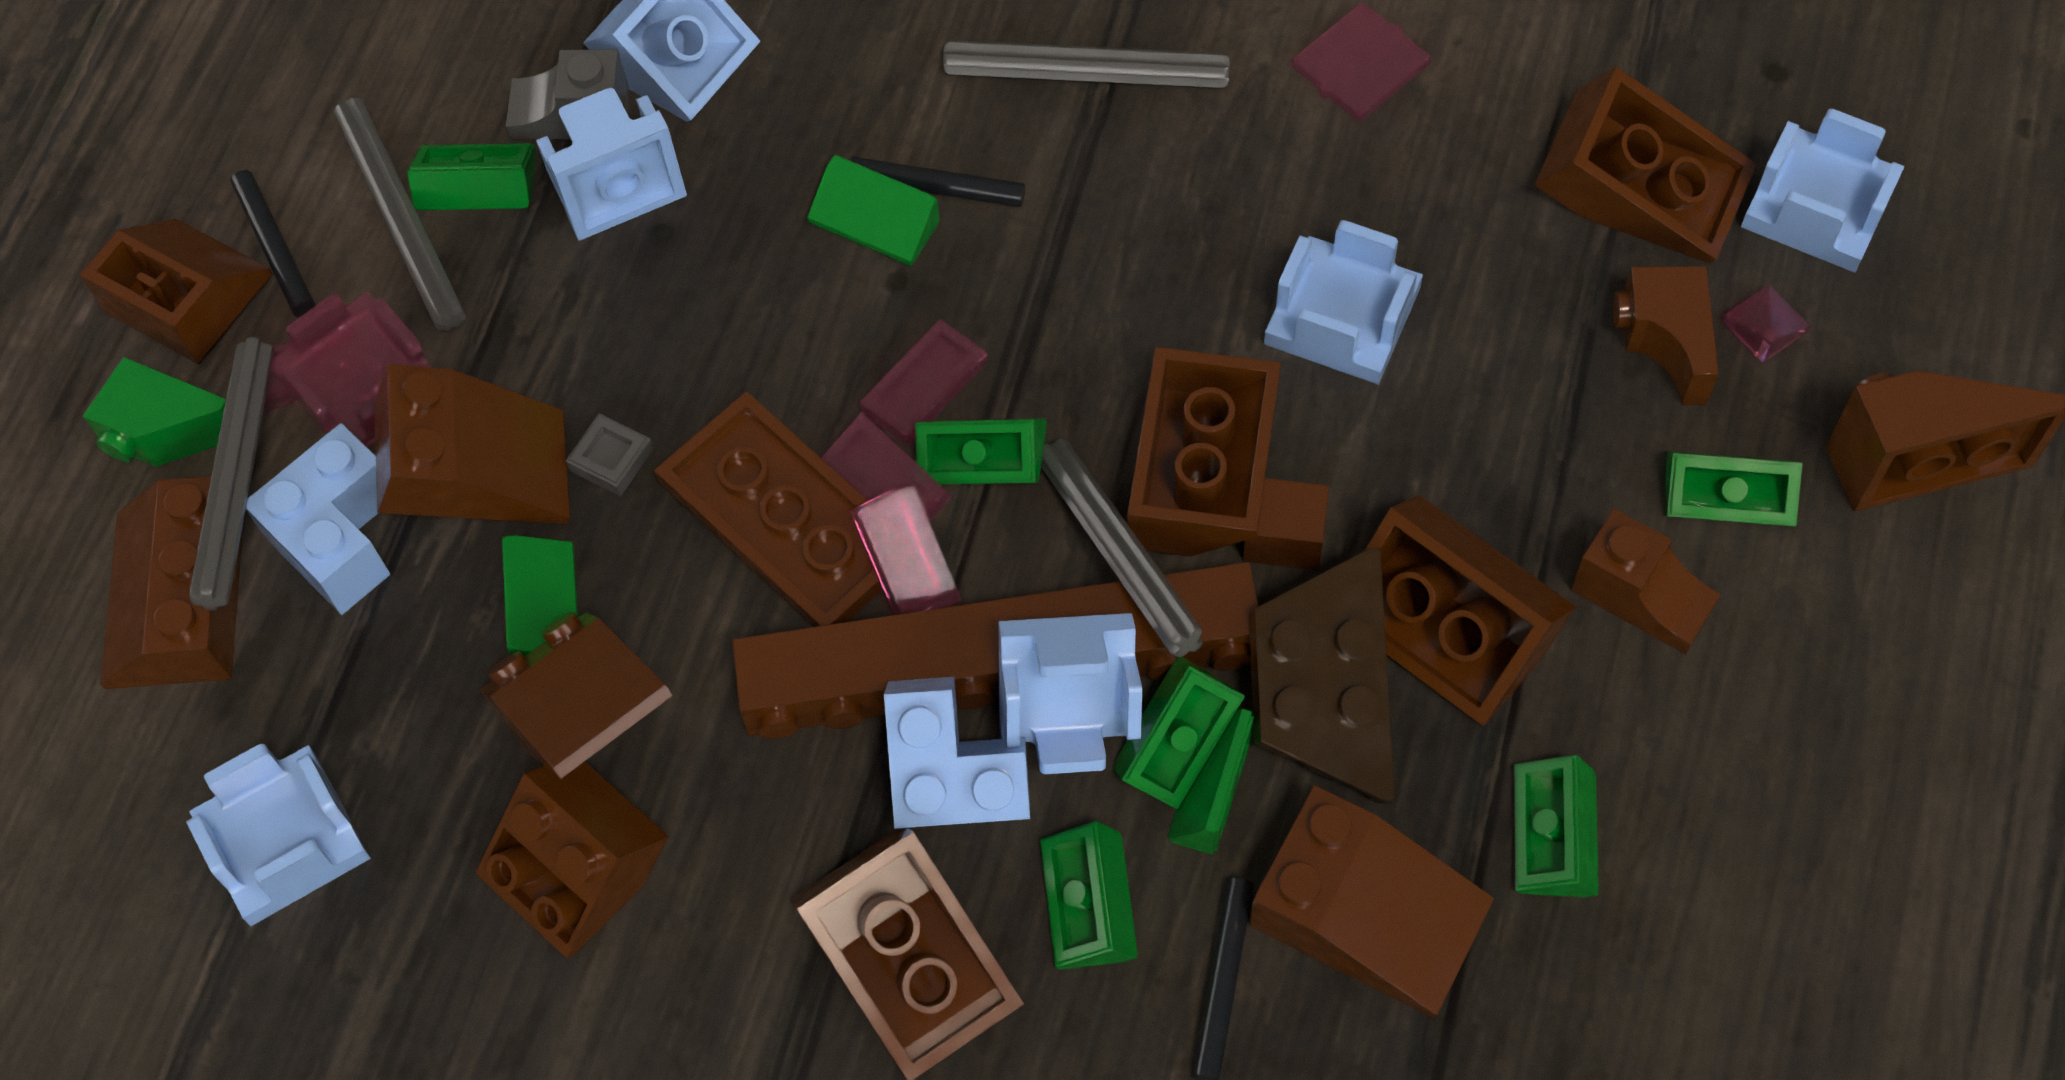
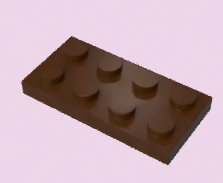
M747 391L654 469L658 482L813 627L848 622L920 556L918 545Z

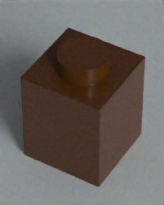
M1265 478L1257 537L1245 540L1243 561L1319 571L1330 485Z

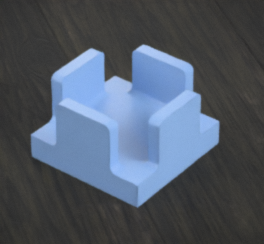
M607 88L559 109L560 118L572 141L570 147L555 153L548 136L536 140L546 170L562 201L578 241L687 196L668 126L660 111H655L648 95L636 99L641 118L632 120L628 117L615 89Z
M1828 109L1816 134L1799 128L1800 125L1788 121L1766 165L1756 194L1745 214L1741 227L1856 273L1905 166L1896 162L1891 164L1877 158V151L1886 133L1885 129L1835 109Z
M1346 220L1340 221L1336 230L1334 244L1312 236L1306 238L1300 235L1278 283L1276 308L1265 331L1264 345L1379 385L1421 288L1423 274L1395 264L1398 240L1395 237Z
M1132 613L999 621V728L1001 739H1005L1006 748L1020 747V738L1025 737L1026 742H1032L1036 746L1040 772L1042 774H1059L1104 770L1106 768L1104 737L1126 736L1127 740L1141 739L1142 684L1135 658L1136 628Z
M259 744L206 773L204 779L216 796L190 810L192 818L186 821L210 871L229 891L242 918L250 926L371 859L321 763L309 745L284 759L278 760L265 744Z

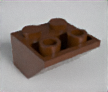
M171 219L117 230L79 276L106 314L198 364L270 278L272 273L268 267L178 219Z
M587 762L580 764L562 779L542 766L523 774L476 874L565 958H569L575 955L644 886L669 836Z

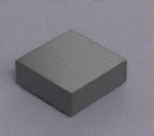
M599 413L565 462L570 472L621 497L654 450L651 438Z

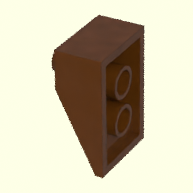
M1615 66L1576 91L1534 186L1582 218L1704 262L1712 263L1717 260L1757 163Z
M387 364L374 402L377 513L554 524L568 523L570 511L567 465L565 462L566 447L563 410L453 369Z
M1918 370L1897 376H1892L1891 373H1879L1864 379L1855 386L1825 448L1853 511L1856 512L2032 468L2065 419V395Z
M571 612L552 623L542 633L546 642L525 657L521 651H517L504 658L488 672V676L492 681L480 689L524 751L560 779L673 696L667 686L600 618L587 612L579 618L574 612Z
M1314 785L1253 900L1250 926L1436 1019L1494 898L1379 816Z
M908 828L896 829L790 900L822 952L907 1080H914L1024 1005L915 833Z

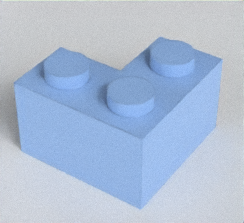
M342 423L337 425L247 499L246 511L263 536L341 615L391 575L371 541L359 530L378 514L376 456Z
M954 677L888 681L884 693L894 829L1030 819V794L1025 737L1020 738V747L1006 748L1005 739L959 742Z

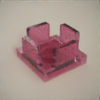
M365 292L345 306L343 300L337 293H334L286 328L292 344L272 360L271 372L324 435L342 423L367 447L375 441L374 402L387 364L431 367V365L424 358L418 339L383 298L375 301L368 292Z

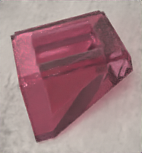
M1767 285L1730 310L1721 319L1762 363L1809 332L1811 328L1770 285Z

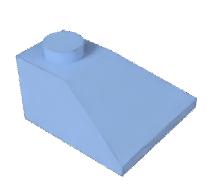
M623 0L583 43L589 50L618 49L629 89L640 96L648 95L652 103L687 122L696 116L759 44L760 40L725 0Z

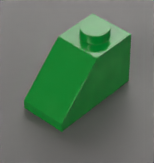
M123 357L84 413L83 418L98 436L96 445L109 456L128 463L133 457L157 467L217 447L226 399Z

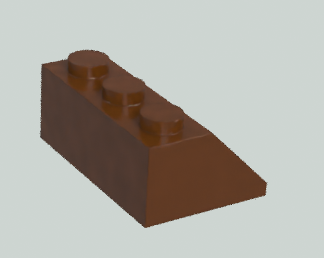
M1155 347L1127 514L1129 527L1146 551L1191 557L1257 537L1281 362Z
M212 476L157 480L117 513L100 682L104 689L232 680L243 527L229 603L225 606H219L216 611L205 610L203 606L192 604L189 598Z
M1421 495L1391 507L1365 549L1380 548L1386 655L1482 726L1492 719L1543 659L1577 608Z

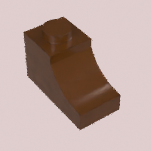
M1706 266L1631 267L1624 291H1616L1613 300L1615 328H1624L1626 352H1640L1659 363L1674 381L1680 395L1681 405H1707L1719 372Z
M1614 508L1582 557L1571 591L1686 655L1715 608L1721 594L1705 585L1681 564L1670 547L1672 539Z

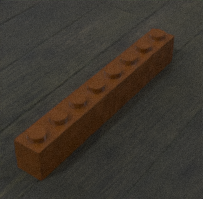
M1250 562L1164 575L1202 628V634L1200 635L1203 640L1202 646L1196 652L1189 651L1183 657L1201 668L1213 666L1221 671L1236 670L1248 665L1251 662L1249 612L1258 607ZM1121 581L732 639L739 708L749 736L760 735L768 739L785 738L795 734L799 728L825 725L832 729H846L860 724L865 718L885 716L884 693L888 681L954 677L957 708L970 710L989 705L993 699L999 698V621L1132 613L1136 628L1135 658L1140 677L1149 676L1154 680H1163L1177 656L1172 655Z

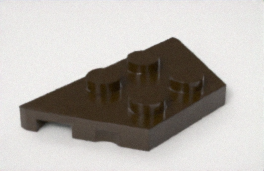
M1369 548L1249 612L1255 745L1282 758L1290 757L1304 764L1307 770L1329 781L1335 779L1368 795L1367 799L1377 804H1388L1395 801L1381 554L1380 548Z

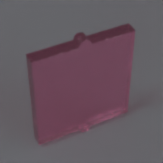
M1361 2L1292 59L1291 67L1320 89L1321 98H1331L1351 116L1361 122L1430 65L1431 56L1402 34V27L1395 24L1392 26L1370 7Z

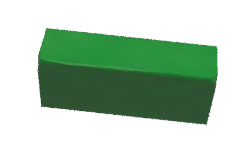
M535 144L421 145L407 170L414 208L417 210L519 209L528 207L532 196L536 157Z
M837 155L832 157L826 167L807 216L808 222L911 267L940 222L938 202L934 196Z
M1046 418L915 422L917 485L1039 482L1046 437Z
M1667 451L1666 516L1796 526L1802 463L1793 460Z
M518 535L502 537L506 642L509 655L521 651L525 657L546 642L542 633L552 623L571 612H574L578 617L573 542Z
M1177 657L1142 714L1141 739L1126 741L1113 764L1114 770L1122 781L1178 809L1243 701L1244 694L1184 657Z
M1240 709L1235 712L1179 808L1175 811L1168 834V839L1171 843L1211 855L1214 854V851H1218L1252 740L1254 723L1252 711Z
M1578 755L1514 764L1515 891L1519 894L1598 896L1597 800L1594 769Z
M1094 821L1040 839L1055 968L1063 970L1122 963L1136 959L1138 951L1121 833L1118 830Z

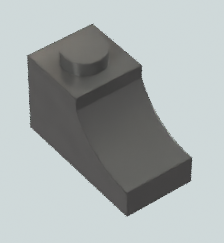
M618 49L560 50L558 64L552 69L535 76L512 78L506 128L510 139H540L548 136L549 139H570L560 118L559 109L607 88L615 89L628 115L630 89Z

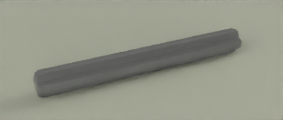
M961 40L947 41L943 53L944 70L949 75L1224 88L1228 85L1230 74V58L1225 53Z
M351 97L346 102H338L334 108L336 119L435 328L441 332H448L453 327L461 326L466 319V315L363 100Z
M248 337L246 342L236 345L189 598L192 604L203 606L205 610L216 611L219 606H225L229 603L274 351L270 344L261 342L258 337Z
M1060 438L1052 444L1045 443L1041 463L1042 469L1168 651L1174 656L1183 657L1189 651L1196 652L1203 644V640L1200 637L1202 634L1201 626L1072 445L1067 440Z

